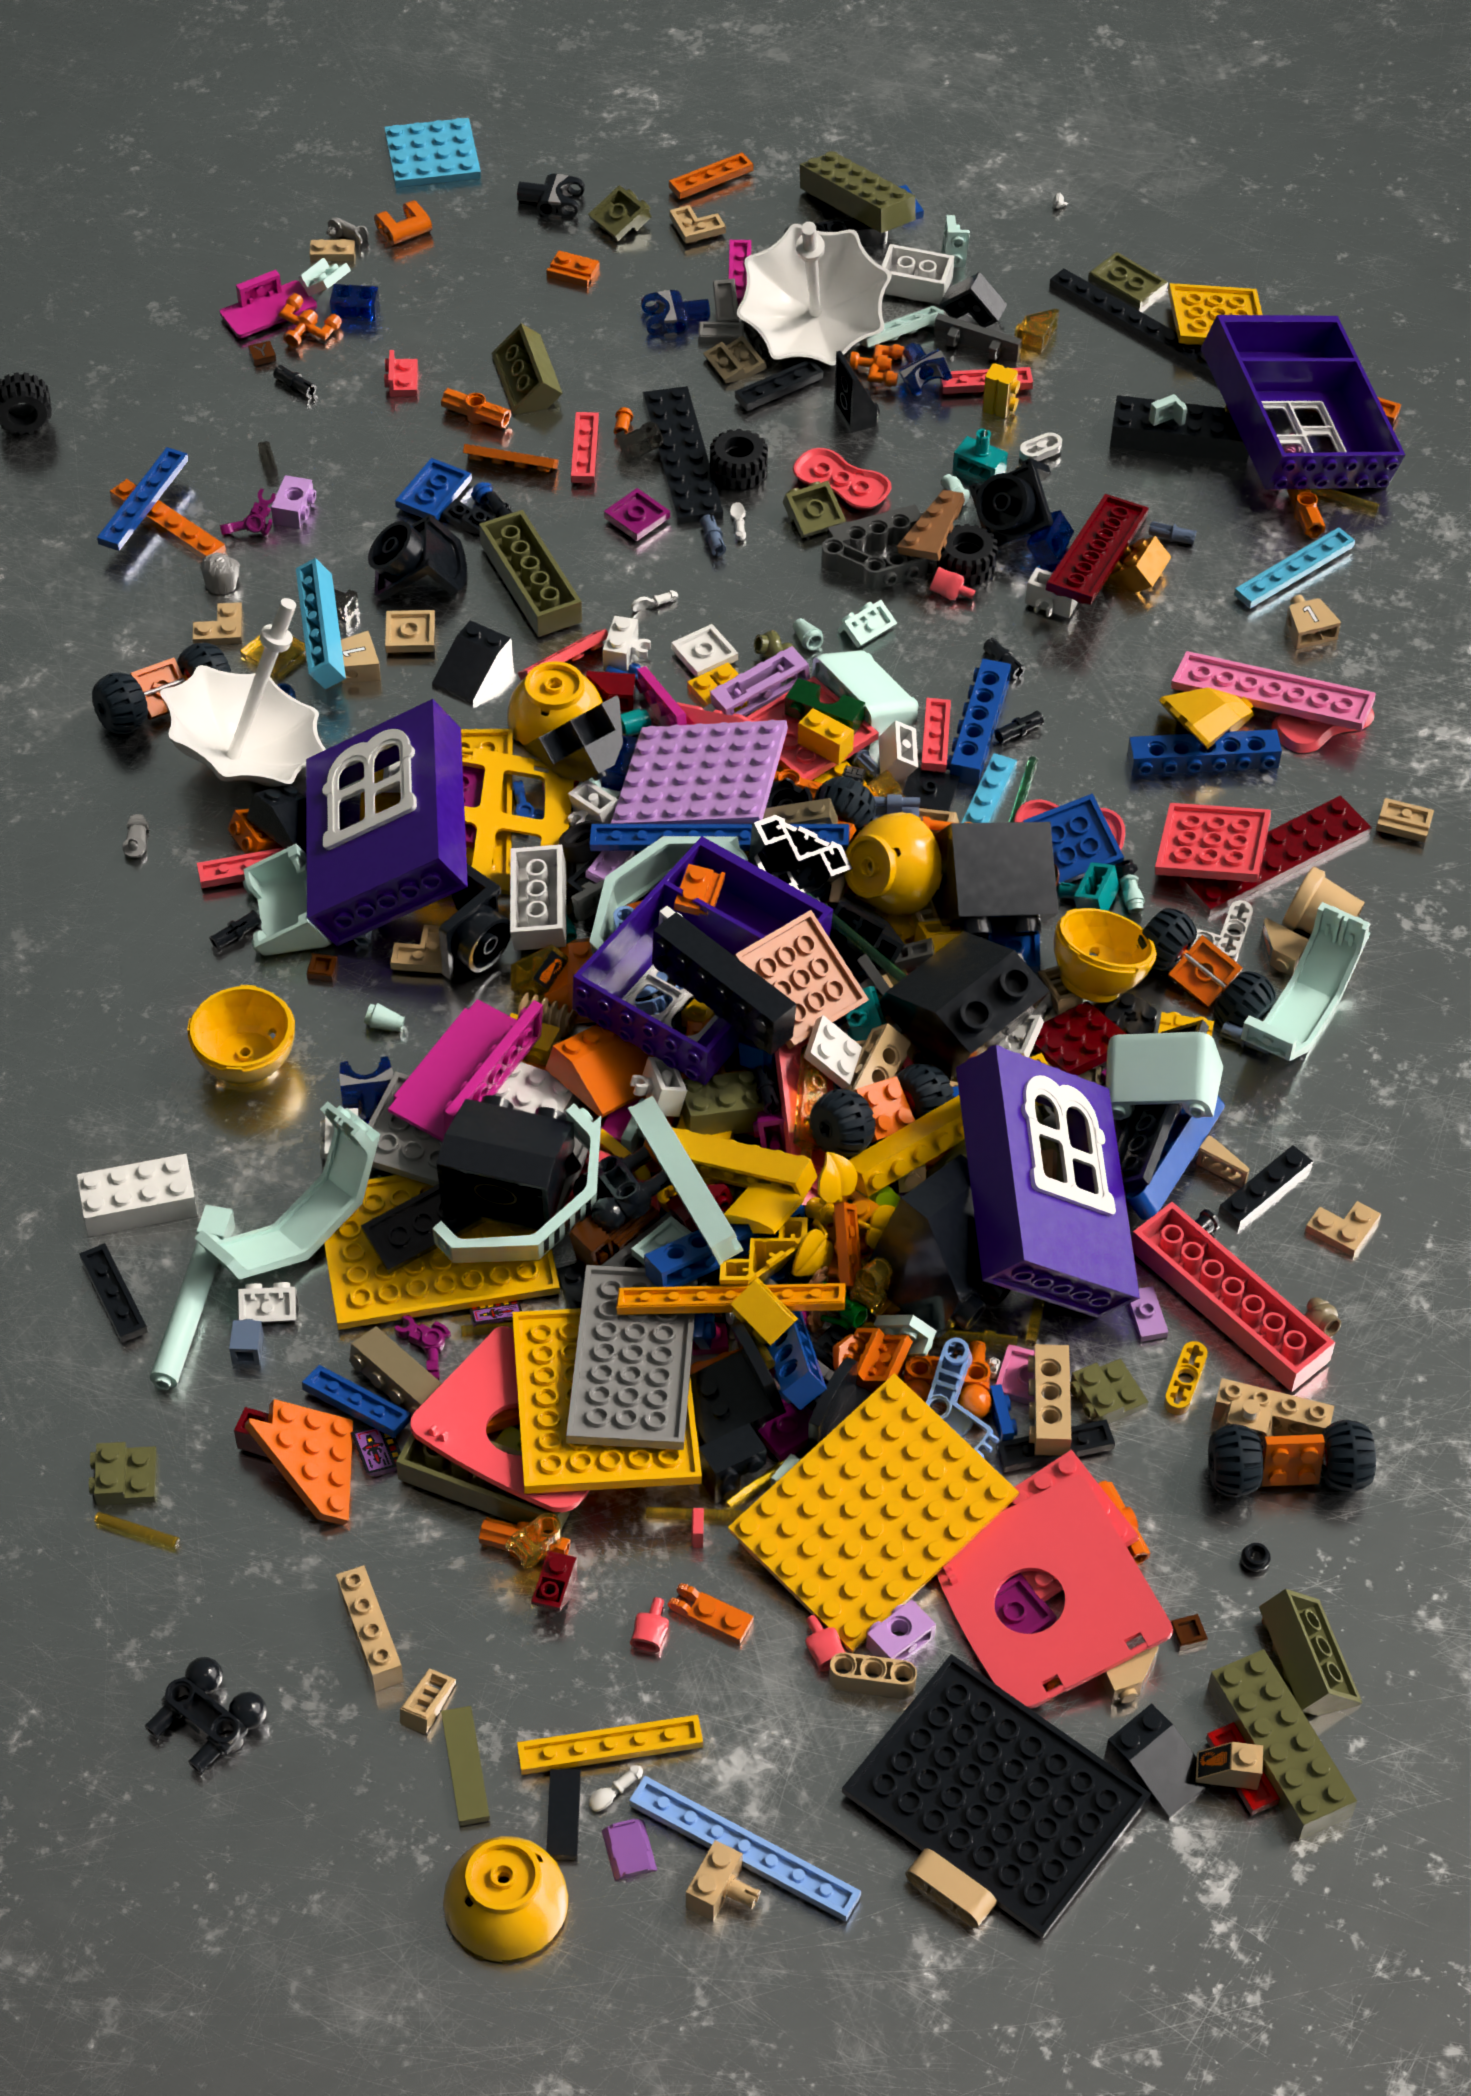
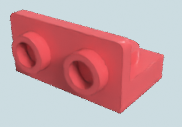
M389 350V358H385V372H389V374H384L385 388H389L390 397H416L418 359H395L394 350Z

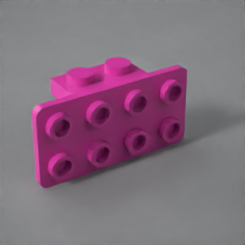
M273 270L237 284L238 303L222 308L220 316L238 338H243L287 321L279 317L278 314L286 305L287 298L293 293L299 294L304 301L302 307L292 313L296 316H299L308 309L315 310L317 302L312 296H308L302 284L297 280L281 285L280 274Z

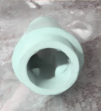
M802 618L797 619L793 623V629L805 649L816 650L823 644L824 638L820 629Z
M379 1003L377 1005L370 1004L364 1024L370 1025V1028L401 1032L405 1017Z

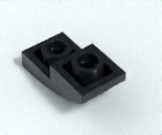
M457 499L442 512L441 516L446 522L467 532L479 535V524L495 519V517L480 507L475 506L471 509Z

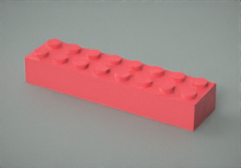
M1173 1202L1169 1203L1133 1231V1253L1291 1392L1331 1360L1335 1342Z

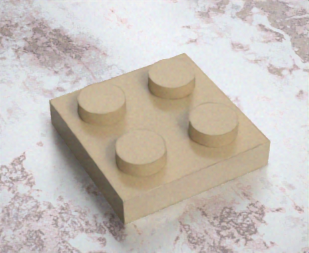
M435 610L386 611V653L434 652Z

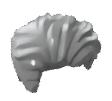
M218 552L203 558L200 568L207 590L211 593L222 595L234 591L240 575L239 562L226 554Z

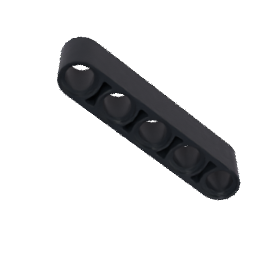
M855 218L814 223L816 231L821 232L855 230L863 247L882 245L888 241L889 231L880 233Z

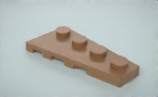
M942 490L897 545L898 553L939 561L941 550L947 544L946 538L948 533L952 532L954 528L953 522L958 518L965 502L964 494L951 490Z

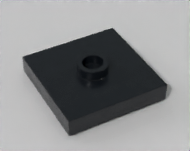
M918 767L908 776L902 797H920V808L950 811L959 785L960 776L938 771L921 770Z

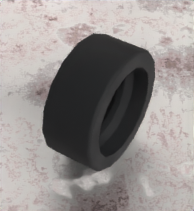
M588 820L577 823L561 835L559 845L562 844L565 859L569 863H584L595 859L602 852L591 851L589 845L591 824H602L600 821Z

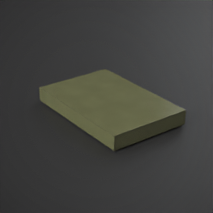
M1118 252L1090 271L1088 275L1089 280L1138 309L1163 292L1168 286L1166 280Z

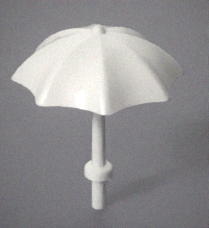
M810 221L805 222L803 225L792 224L783 237L774 245L762 252L746 257L744 264L747 273V285L744 298L737 309V316L758 331L767 344L770 356L773 359L808 357L828 365H836L837 351H841L844 355L859 341L879 334L884 330L882 299L892 274L888 269L877 264L867 254L855 230L821 232L816 231L815 224Z
M282 599L273 624L262 628L260 642L264 646V650L256 673L235 674L200 665L196 668L193 675L182 684L160 691L163 702L171 715V727L168 735L172 743L186 756L210 768L221 781L242 780L268 787L286 786L293 783L299 771L306 767L307 758L326 750L317 732L319 712L315 708L292 698L270 678L278 654L287 651L292 643L293 637L288 628L296 609V603L291 599Z

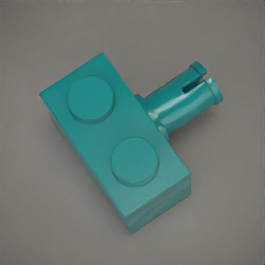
M985 428L977 430L976 439L966 436L955 450L953 457V470L985 482L993 475L1004 473L1008 452L990 445L991 432L987 430L985 436Z
M1091 862L1080 884L1061 882L1058 889L1059 898L1075 899L1077 909L1094 908L1109 911L1120 888L1115 865Z
M874 986L862 989L869 999L867 1002L843 1016V1019L847 1018L850 1027L847 1029L848 1036L855 1041L867 1040L873 1028L887 1024Z

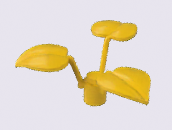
M826 1152L824 1166L818 1179V1194L820 1198H811L805 1207L807 1217L814 1220L813 1225L817 1226L819 1230L813 1229L809 1231L802 1239L793 1263L792 1275L794 1276L814 1275L816 1271L824 1266L828 1267L832 1261L834 1246L832 1242L826 1240L829 1234L822 1224L833 1223L834 1204L832 1203H839L843 1199L842 1196L852 1194L857 1184V1171L853 1164L843 1156ZM881 1205L876 1208L871 1215L870 1224L858 1220V1226L869 1229L865 1236V1243L870 1248L875 1249L895 1207Z

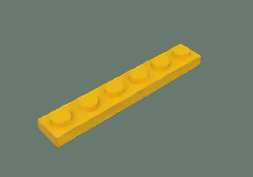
M698 1715L517 1742L521 1775L547 1772L550 1769H566L703 1748Z

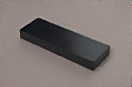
M550 1769L546 1852L554 1860H578L581 1769Z

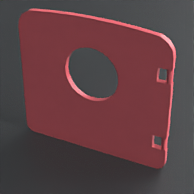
M506 1326L497 1327L414 1412L411 1417L410 1430L418 1441L441 1456L521 1499L551 1512L573 1510L585 1499L590 1490L524 1494L522 1455H512L499 1450L487 1437L486 1427L495 1415L508 1409L518 1408L513 1329Z
M1080 1475L1071 1476L1002 1511L936 1574L958 1624L992 1682L1030 1709L1038 1707L1050 1701L1051 1698L1065 1691L1067 1692L1132 1659L1133 1656L1167 1641L1173 1634L1172 1624L1090 1484L1085 1477ZM1026 1571L1042 1572L1053 1577L1061 1585L1065 1594V1606L1060 1618L1048 1629L1033 1634L1018 1633L1007 1628L999 1620L995 1612L996 1595L1003 1583L1010 1577ZM1141 1635L1145 1642L1129 1649L1126 1642ZM1058 1677L1061 1685L1046 1692L1043 1685Z

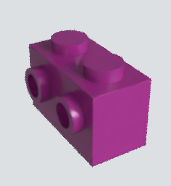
M781 1109L773 1115L771 1110L770 1115L764 1111L758 1112L757 1121L753 1122L755 1138L760 1137L762 1148L780 1150L787 1153L783 1127L785 1120L782 1117Z

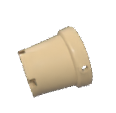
M1314 866L1309 870L1283 918L1282 926L1291 931L1300 929L1312 934L1317 910L1322 902L1355 917H1359L1365 902L1327 879L1325 871Z

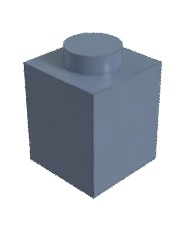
M253 1319L233 1320L229 1346L232 1364L260 1365L264 1340L261 1321Z

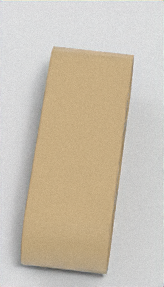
M846 1652L835 1654L831 1658L829 1682L837 1690L899 1699L908 1698L915 1691L917 1669L909 1661ZM845 1669L849 1671V1673L841 1674L838 1673L837 1670ZM875 1673L879 1677L871 1678L868 1677L867 1674ZM905 1677L909 1681L901 1682L898 1681L897 1678Z
M928 1848L921 1852L905 1872L906 1878L912 1885L970 1927L978 1928L997 1904V1900L990 1891Z

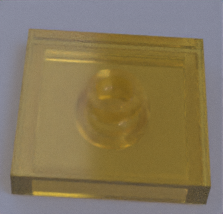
M260 636L240 651L241 657L258 667L264 650V646L260 642ZM292 636L293 639L289 649L278 654L270 675L274 679L279 678L306 656L305 644Z

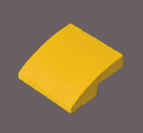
M752 1182L724 1215L729 1224H749L754 1234H775L804 1200L800 1195L771 1184Z

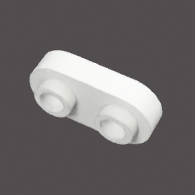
M1045 433L1027 440L1020 445L1019 456L1023 461L1029 458L1041 461L1056 455L1062 449V438L1056 433Z

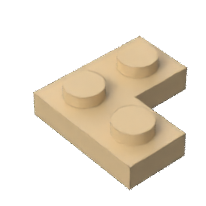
M690 205L669 210V217L685 244L726 233V226L718 213L697 218Z
M242 602L218 603L217 621L193 622V644L204 642L214 645L242 644Z
M424 925L420 944L394 942L390 962L391 969L442 973L439 940L440 926Z
M1358 1201L1344 1219L1319 1207L1307 1223L1305 1231L1354 1257L1380 1220L1381 1213Z

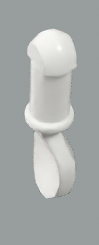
M736 502L731 506L730 514L731 518L734 519L735 537L738 541H743L746 538L745 521L743 519L746 511L740 502Z
M670 590L661 595H654L652 599L645 596L639 597L633 601L631 609L636 612L651 606L658 607L667 602H674L678 598V593Z
M639 1765L631 1766L630 1770L618 1780L612 1782V1787L600 1788L595 1791L589 1799L588 1805L590 1809L594 1812H600L607 1808L618 1793L622 1794L635 1780L641 1778L643 1774L642 1767Z

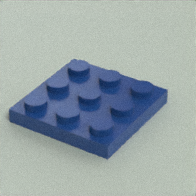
M1093 793L1023 820V822H1051L1054 864L1058 867L1060 873L1056 888L1061 885V882L1070 883L1083 878L1091 862L1115 865L1124 861V856Z

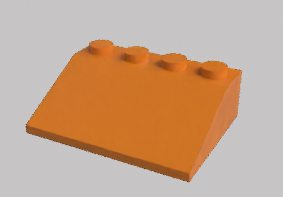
M596 1024L553 1045L545 1070L602 1118L643 1097L633 1094L635 1086H630L632 1075H643L648 1057L654 1056L644 1053L641 1048L630 1042L623 1041L615 1033L608 1029L605 1030Z

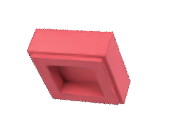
M693 1508L692 1546L693 1548H703L704 1508Z

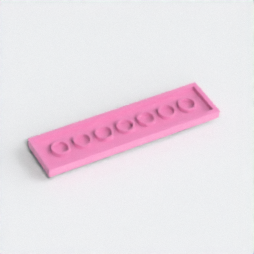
M1186 651L1171 682V689L1187 692L1209 687L1236 695L1240 699L1244 696L1254 708L1362 731L1376 695L1375 692Z

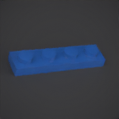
M318 1365L302 1381V1390L392 1438H395L411 1422L410 1412L321 1365Z

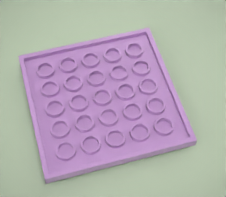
M786 720L642 727L611 824H753L762 820L788 730Z

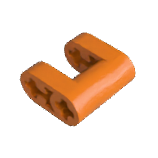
M412 200L403 204V211L407 219L397 223L387 211L374 215L377 229L391 246L432 231L431 220L417 201Z

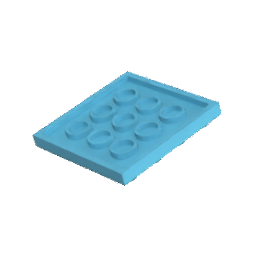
M469 118L436 120L434 122L385 127V136L396 188L481 179V170Z

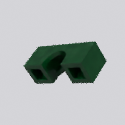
M801 678L796 680L785 697L786 715L802 720L814 708L853 729L854 735L865 720L866 702L843 694L836 703L825 704L820 702V685Z

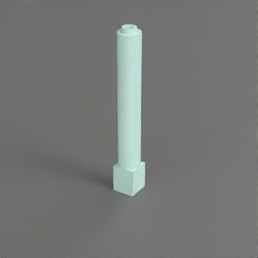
M205 1205L196 1231L197 1234L203 1230L215 1241L230 1238L235 1227L233 1209ZM198 1242L195 1244L150 1374V1380L154 1386L161 1390H168L177 1386L219 1264Z

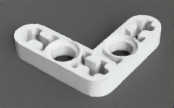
M1242 900L1233 902L1229 908L1221 934L1218 935L1197 929V937L1193 945L1203 935L1230 958L1237 961L1252 919V905ZM1239 911L1244 912L1241 921L1237 919ZM1234 928L1239 930L1241 934L1231 935L1228 930ZM1231 944L1232 948L1230 952H1225L1227 945Z

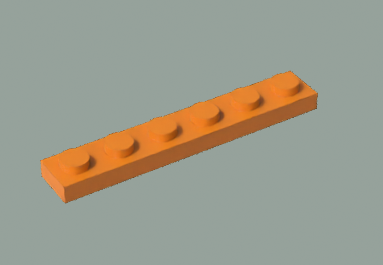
M126 479L110 490V496L122 505L137 485ZM159 500L143 519L202 560L210 554L216 552L223 554L226 551L224 543Z

